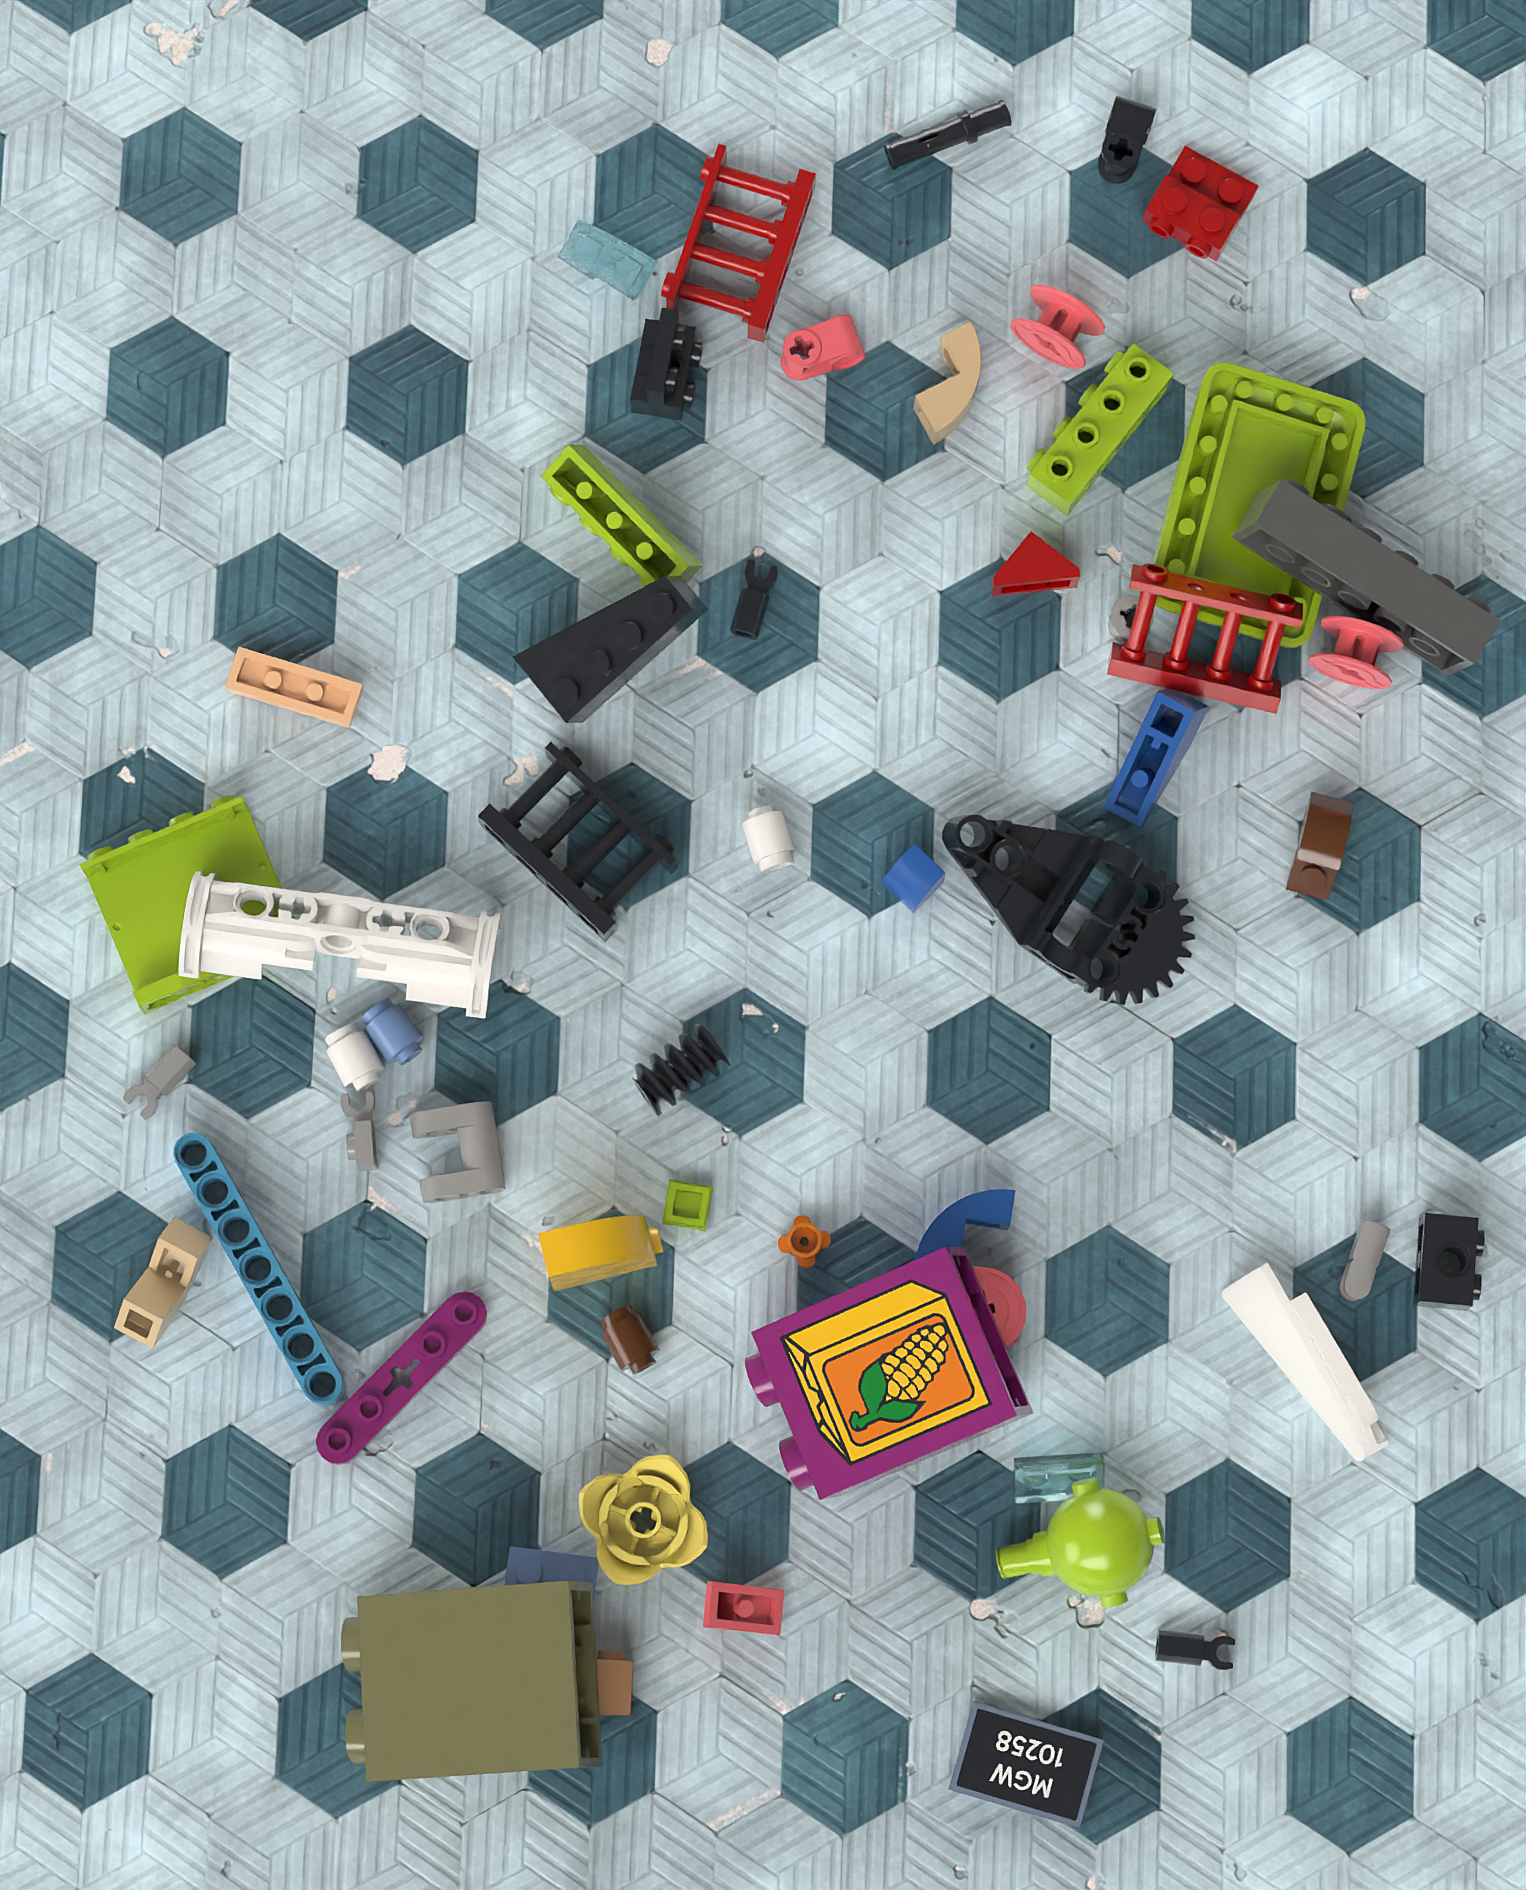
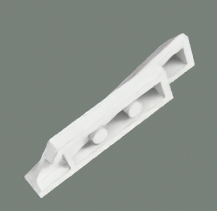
M1268 1262L1222 1290V1298L1356 1461H1362L1389 1445L1388 1440L1376 1422L1379 1420L1373 1404L1306 1292L1290 1301Z

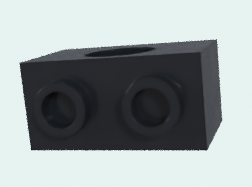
M1424 1213L1419 1218L1413 1306L1466 1311L1473 1306V1300L1479 1301L1482 1276L1481 1274H1475L1476 1256L1482 1257L1485 1243L1484 1230H1478L1479 1218ZM1450 1251L1458 1256L1460 1260L1458 1273L1451 1274L1442 1269L1439 1262L1442 1252Z

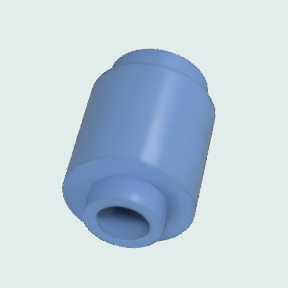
M386 998L374 1005L362 1016L361 1020L366 1025L364 1031L389 1064L398 1061L401 1065H405L421 1053L422 1048L419 1044L424 1040V1036L399 1004L394 1005L389 998Z

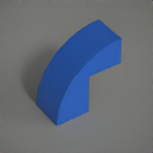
M995 1189L981 1191L951 1204L935 1218L926 1230L914 1260L944 1247H962L965 1224L1008 1230L1011 1223L1015 1190Z

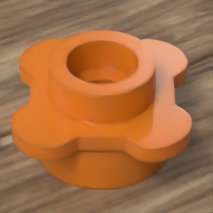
M800 1215L793 1220V1227L789 1233L779 1238L778 1248L782 1253H790L795 1257L800 1267L811 1268L816 1262L815 1257L821 1249L829 1247L831 1237L827 1231H819L816 1226L811 1224L809 1217ZM807 1238L809 1243L806 1246H802L800 1240Z

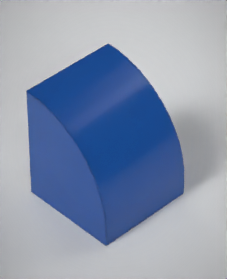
M913 843L889 870L882 881V885L914 914L943 884L946 872Z

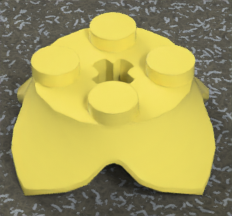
M671 1455L647 1456L637 1461L625 1474L608 1473L598 1476L586 1484L579 1492L578 1503L581 1520L585 1528L597 1540L596 1555L601 1569L615 1584H641L651 1579L662 1568L681 1567L691 1563L707 1548L708 1532L706 1521L702 1513L690 1501V1483L687 1473ZM645 1508L652 1511L651 1519L657 1523L652 1531L646 1528L645 1534L636 1532L637 1524L631 1518L635 1512L641 1514Z

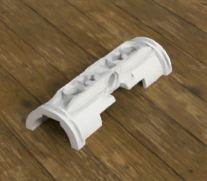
M196 871L191 881L184 913L179 953V976L199 978L200 971L261 980L263 964L313 971L316 953L359 959L357 977L407 984L406 1000L466 1008V1016L485 1019L497 935H500L502 914L496 913L495 916L489 917L487 911H481L479 918L458 915L452 912L373 902L370 899L323 892L309 893L238 882L218 881L216 873H210L204 877L203 872ZM254 900L262 902L266 909L259 915L251 916L244 913L241 907L245 902ZM274 904L279 905L278 917H273ZM292 914H301L300 919H293ZM405 923H410L409 936L404 935ZM424 925L437 926L442 931V934L435 940H425L417 934V931ZM380 927H389L388 932L380 931Z

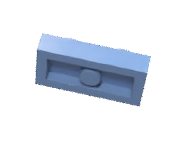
M510 1546L504 1585L568 1580L592 1583L594 1601L599 1562L596 1557Z

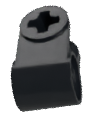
M1116 96L1106 126V135L1098 160L1099 174L1104 180L1120 184L1132 177L1142 147L1146 144L1157 108ZM1115 155L1123 156L1122 161L1115 160Z

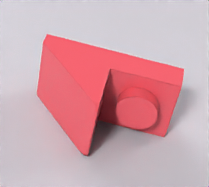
M707 1581L703 1627L713 1630L780 1635L784 1590Z

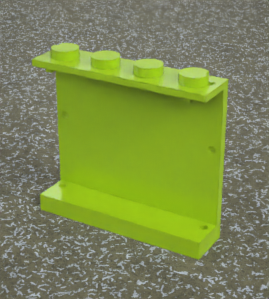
M232 795L221 797L209 804L210 809L195 816L192 812L178 815L168 822L169 827L154 833L151 829L140 831L128 838V844L114 850L110 846L95 850L87 856L88 861L79 864L89 881L134 989L132 992L137 1004L144 1014L234 977L200 971L199 978L179 976V953L184 913L191 881L196 871L203 872L204 877L210 873H216L218 881L282 889L242 796L235 799ZM250 900L245 902L241 909L248 915L256 916L263 913L266 906L260 901ZM274 904L273 917H278L279 905Z

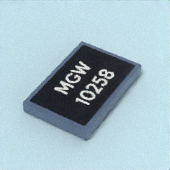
M973 1702L948 1790L1080 1828L1104 1740Z

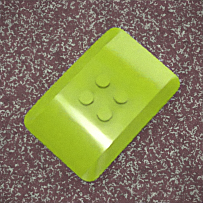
M1219 362L1212 365L1205 371L1200 383L1173 480L1153 564L1165 567L1170 573L1269 596L1274 593H1282L1293 597L1297 602L1303 603V621L1301 628L1285 625L1280 646L1295 648L1306 643L1313 633L1322 596L1231 537L1255 496L1281 479L1300 483L1308 489L1309 497L1322 505L1324 503L1333 505L1344 513L1365 431L1366 418L1363 410L1350 400L1233 363ZM1158 595L1155 605L1162 610L1180 615L1183 601ZM1200 605L1197 621L1221 628L1226 611ZM1243 615L1238 633L1263 640L1268 620Z

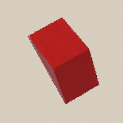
M1031 531L994 575L991 584V596L1077 588L1080 571L1076 565Z

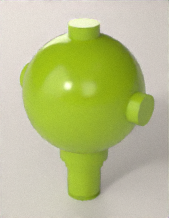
M1088 1478L1071 1484L1074 1495L1066 1499L1057 1508L1046 1531L1034 1533L1033 1538L1026 1539V1542L996 1548L997 1565L1003 1579L1029 1573L1034 1575L1041 1574L1042 1577L1057 1575L1064 1584L1076 1592L1087 1596L1100 1597L1102 1607L1108 1608L1128 1602L1126 1591L1144 1576L1152 1560L1154 1545L1163 1544L1165 1537L1159 1517L1148 1519L1143 1509L1133 1499L1121 1492L1100 1488L1098 1478Z

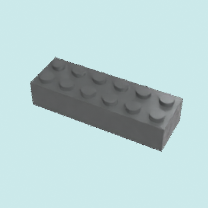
M1281 479L1255 496L1231 538L1355 618L1390 630L1404 642L1403 649L1445 676L1472 666L1477 662L1500 622L1498 618L1490 614L1491 609L1484 602L1473 597L1465 598L1453 590L1455 586L1450 580L1438 574L1430 575L1417 567L1419 563L1413 556L1399 550L1394 552L1381 543L1382 538L1377 533L1365 527L1357 528L1345 520L1346 515L1340 509L1327 503L1323 505L1308 496L1310 494L1308 489L1298 482Z

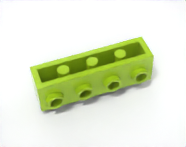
M1134 343L1125 354L1119 350L1111 358L1104 369V372L1108 374L1099 386L1092 383L1078 402L1082 406L1073 419L1067 415L1060 422L1052 434L1056 441L1048 451L1040 448L1026 467L1030 471L1026 486L1066 516L1069 515L1171 386L1174 373Z
M568 444L542 473L541 477L550 486L549 491L563 505L570 506L580 516V523L593 535L600 536L610 546V553L620 563L630 566L640 576L639 582L643 587L665 575L681 576L687 583L703 566V563L585 445Z

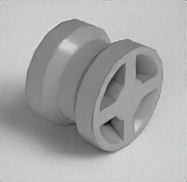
M1124 596L1116 601L1111 610L1108 621L1109 632L1121 644L1128 642L1139 596ZM1154 614L1152 615V619H1151V623H1150V627H1149L1148 634H1149L1150 629H1151V626H1152V624H1153Z

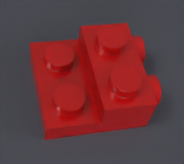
M1184 146L1169 174L1164 177L1147 206L1143 222L1148 224V228L1154 234L1166 239L1172 237L1185 244V248L1194 256L1202 259L1209 257L1217 262L1256 195L1259 185Z

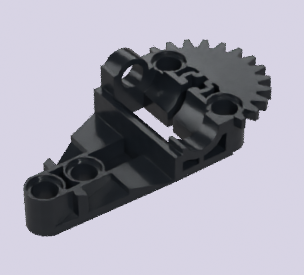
M981 815L956 816L944 825L942 840L946 849L1018 945L1073 984L1084 987L1085 993L1091 994L1096 988H1100L1099 1000L1107 1002L1114 991L1116 1004L1125 1005L1128 993H1130L1134 1004L1143 1003V989L1151 998L1159 997L1157 982L1166 988L1173 986V982L1168 974L1169 971L1176 974L1184 973L1185 970L1177 962V958H1191L1192 953L1182 946V942L1195 939V934L1183 931V926L1194 921V916L1180 915L1179 911L1189 901L1187 898L1174 900L1173 896L1180 887L1178 883L1166 886L1164 881L1167 873L1159 871L1156 874L1145 866L1142 858L1129 848L1114 840L1105 841L1099 836L1088 837L1058 830L1013 824L1012 821L988 820ZM966 823L972 827L974 832L973 842L969 846L965 845L960 837V831ZM1000 848L1004 849L1008 855V865L1003 871L997 867L995 862V855ZM1095 867L1111 880L1092 908L1091 913L1109 925H1121L1119 931L1124 937L1122 940H1117L1120 933L1115 928L1105 926L1093 919H1085L1070 945L1066 947L1052 933ZM1141 885L1148 891V901L1144 907L1138 903L1136 898L1137 890ZM1096 957L1103 966V972L1098 980L1090 972L1091 963Z

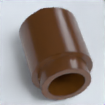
M631 1305L612 1312L600 1321L604 1330L601 1335L621 1371L630 1369L632 1374L635 1375L656 1363L654 1355L660 1349L640 1312L635 1313Z

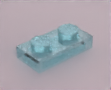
M1103 1452L1013 1458L1015 1504L1064 1501L1074 1495L1071 1484L1088 1478H1098L1100 1488H1105Z

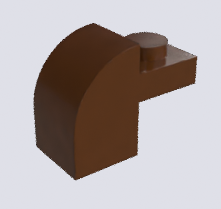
M1311 791L1301 823L1298 846L1287 879L1286 890L1324 900L1329 899L1349 835L1353 802Z

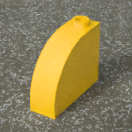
M642 1215L598 1219L538 1233L548 1276L554 1292L657 1266L655 1254L663 1253L657 1227L648 1229L646 1217Z

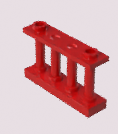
M718 144L714 157L707 156L703 164L700 180L704 181L705 185L675 274L667 272L661 296L666 298V308L677 310L680 298L741 316L742 321L748 323L747 338L764 343L815 190L816 173L799 169L795 182L789 180L787 184L725 166L727 146ZM719 182L781 200V205L787 207L783 220L775 219L774 223L712 204ZM706 221L769 239L768 244L774 245L770 259L762 258L760 262L699 243ZM693 259L756 278L755 283L761 284L757 298L749 297L747 301L686 282Z
M1147 563L1143 566L1133 564L1129 588L1141 592L1128 642L1123 644L1113 642L1107 675L1277 714L1281 699V681L1275 680L1272 677V672L1285 625L1301 628L1303 603H1299L1293 597L1282 593H1274L1269 596L1170 573L1165 567L1157 564ZM1158 595L1183 601L1171 650L1165 654L1150 651L1145 647ZM1200 605L1226 611L1213 661L1207 664L1192 661L1187 656ZM1243 615L1268 620L1255 671L1250 672V674L1232 670L1229 666Z

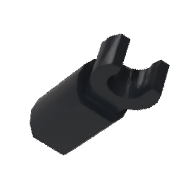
M750 560L746 565L745 581L748 587L741 590L730 632L736 636L757 640L770 599L766 591L772 589L776 584L778 573L777 567L772 566L770 574L766 579H757L753 575L755 571V561Z
M1158 1630L1155 1661L1201 1666L1203 1660L1208 1661L1217 1670L1232 1669L1233 1663L1220 1661L1216 1651L1222 1644L1235 1645V1639L1230 1636H1219L1211 1641H1204V1635Z

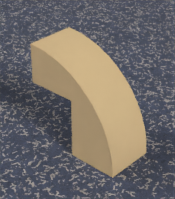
M971 321L940 337L939 351L953 377L915 395L913 409L933 445L943 440L960 425L970 410L976 395L981 367V352L979 340Z
M174 1217L159 1236L148 1268L124 1298L114 1328L153 1349L189 1292L207 1255L213 1237Z

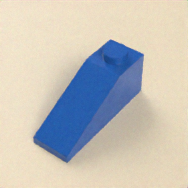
M1167 688L1157 691L1103 808L1139 827H1143L1190 748L1209 706L1180 691Z

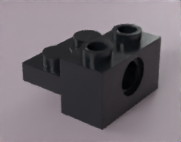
M662 308L659 320L645 319L630 397L631 412L682 421L684 407L692 408L696 383L689 382L691 368L700 367L703 342H697L696 327L679 324V310Z

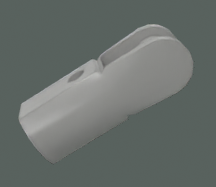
M1366 1219L1360 1222L1348 1257L1349 1262L1346 1264L1339 1283L1340 1295L1347 1301L1363 1299L1369 1294L1376 1268L1379 1265L1391 1230L1390 1228Z

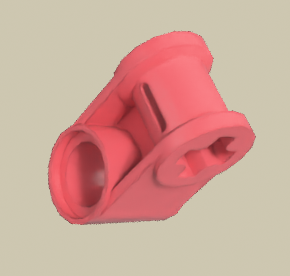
M851 315L835 316L820 324L795 330L788 334L782 346L781 368L789 378L803 381L831 371L847 369L864 360L866 354ZM800 351L803 357L808 356V359L802 360L800 355L794 354V352Z

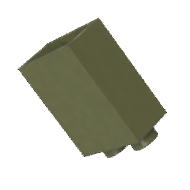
M568 1580L357 1596L358 1617H348L343 1622L341 1652L346 1669L349 1672H361L362 1708L351 1709L348 1712L345 1725V1740L351 1762L353 1764H365L366 1782L603 1766L592 1583Z

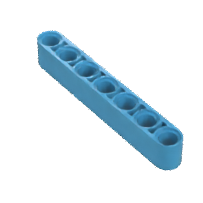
M199 1133L183 1135L174 1146L173 1156L175 1162L304 1394L310 1401L320 1407H331L338 1404L346 1392L344 1377L216 1148L205 1136ZM202 1145L206 1147V1158L200 1165L189 1166L186 1164L185 1153L191 1146ZM215 1183L226 1184L228 1187L226 1199L219 1204L208 1203L206 1200L208 1188ZM236 1221H245L250 1227L247 1238L238 1243L229 1241L227 1237L229 1226ZM258 1259L270 1261L271 1272L267 1278L261 1281H253L249 1278L248 1271L251 1263ZM280 1297L291 1299L293 1307L287 1318L276 1320L271 1317L270 1306L275 1299ZM303 1335L312 1337L314 1341L312 1353L303 1359L294 1357L291 1352L293 1341ZM323 1374L334 1376L336 1381L334 1392L327 1397L316 1396L313 1392L315 1379Z

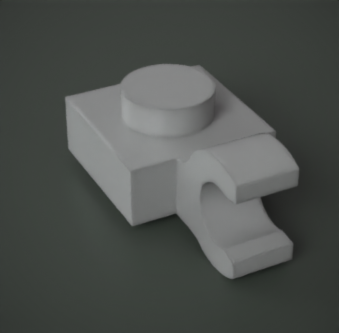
M371 1091L365 1092L366 1104L359 1110L350 1107L348 1093H343L340 1100L343 1112L348 1118L353 1120L354 1133L346 1134L348 1160H356V1166L359 1171L377 1170L375 1128L373 1125L375 1099Z

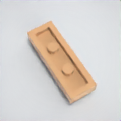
M238 647L225 685L228 692L351 728L364 689L361 683L242 647Z

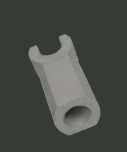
M174 1044L144 1076L147 1080L142 1085H135L125 1092L123 1100L129 1105L137 1096L147 1097V1106L141 1111L140 1115L145 1120L152 1117L157 1111L158 1099L162 1095L167 1096L196 1063Z

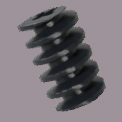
M697 1023L693 1027L696 1040H693L684 1033L679 1035L678 1039L681 1050L670 1043L664 1045L666 1060L658 1054L652 1053L649 1056L651 1070L642 1063L635 1065L637 1079L635 1080L633 1077L632 1079L657 1116L662 1114L659 1102L661 1099L675 1106L677 1104L674 1094L676 1089L688 1097L691 1095L688 1081L692 1079L703 1087L706 1085L703 1071L708 1070L718 1077L721 1075L718 1061L722 1060L730 1066L729 1061L713 1036L701 1024Z

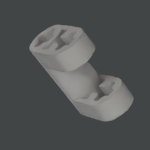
M492 1102L467 1103L420 1111L410 1115L413 1138H430L457 1133L463 1171L421 1179L419 1182L423 1203H438L488 1195L506 1189Z

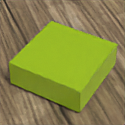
M669 1179L662 1225L706 1232L713 1186Z

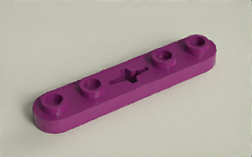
M465 1291L455 1293L449 1297L342 1405L317 1433V1450L323 1459L336 1465L347 1464L354 1460L465 1348L486 1324L487 1310L480 1297ZM415 1360H419V1365L409 1377L413 1382L412 1386L406 1389L401 1385L388 1396H385L384 1391L388 1390L395 1380L391 1374L393 1369L398 1367L404 1371Z

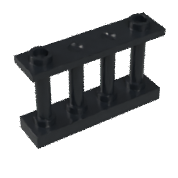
M550 742L545 747L546 757L552 762L547 770L508 809L503 807L498 812L489 804L478 815L479 823L594 933L606 942L617 931L616 921L612 919L616 915L614 910L659 864L672 874L677 869V859L674 857L677 851L662 835L657 834L653 838L579 768L583 764L582 761L568 747L563 746L559 750ZM566 775L584 793L539 839L534 837L529 841L518 830L522 826L520 821ZM598 805L615 823L571 868L566 866L561 871L550 860L553 856L551 851ZM629 834L647 852L602 898L597 896L592 900L581 889L585 885L583 880Z

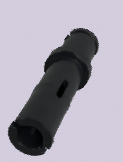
M1003 99L970 113L967 110L958 112L957 118L894 142L885 143L884 150L891 168L895 170L897 167L933 155L963 142H967L969 145L978 141L977 137L1011 126L1010 113Z

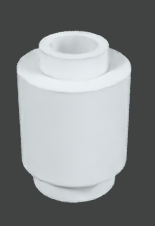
M772 805L749 811L747 813L749 819L741 825L753 863L759 864L761 873L776 871L794 863L792 853L795 852V848L783 811H773Z
M356 1023L346 1025L325 1038V1042L329 1047L326 1053L346 1089L355 1087L357 1092H361L381 1080L378 1074L384 1070V1066L364 1030L360 1031Z

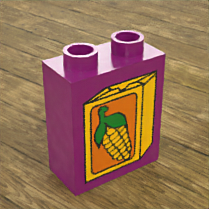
M944 1247L751 1332L759 1352L745 1358V1368L750 1384L763 1406L769 1407L780 1402L793 1436L779 1442L782 1462L795 1487L802 1491L814 1486L819 1500L842 1496L1034 1413L964 1247Z

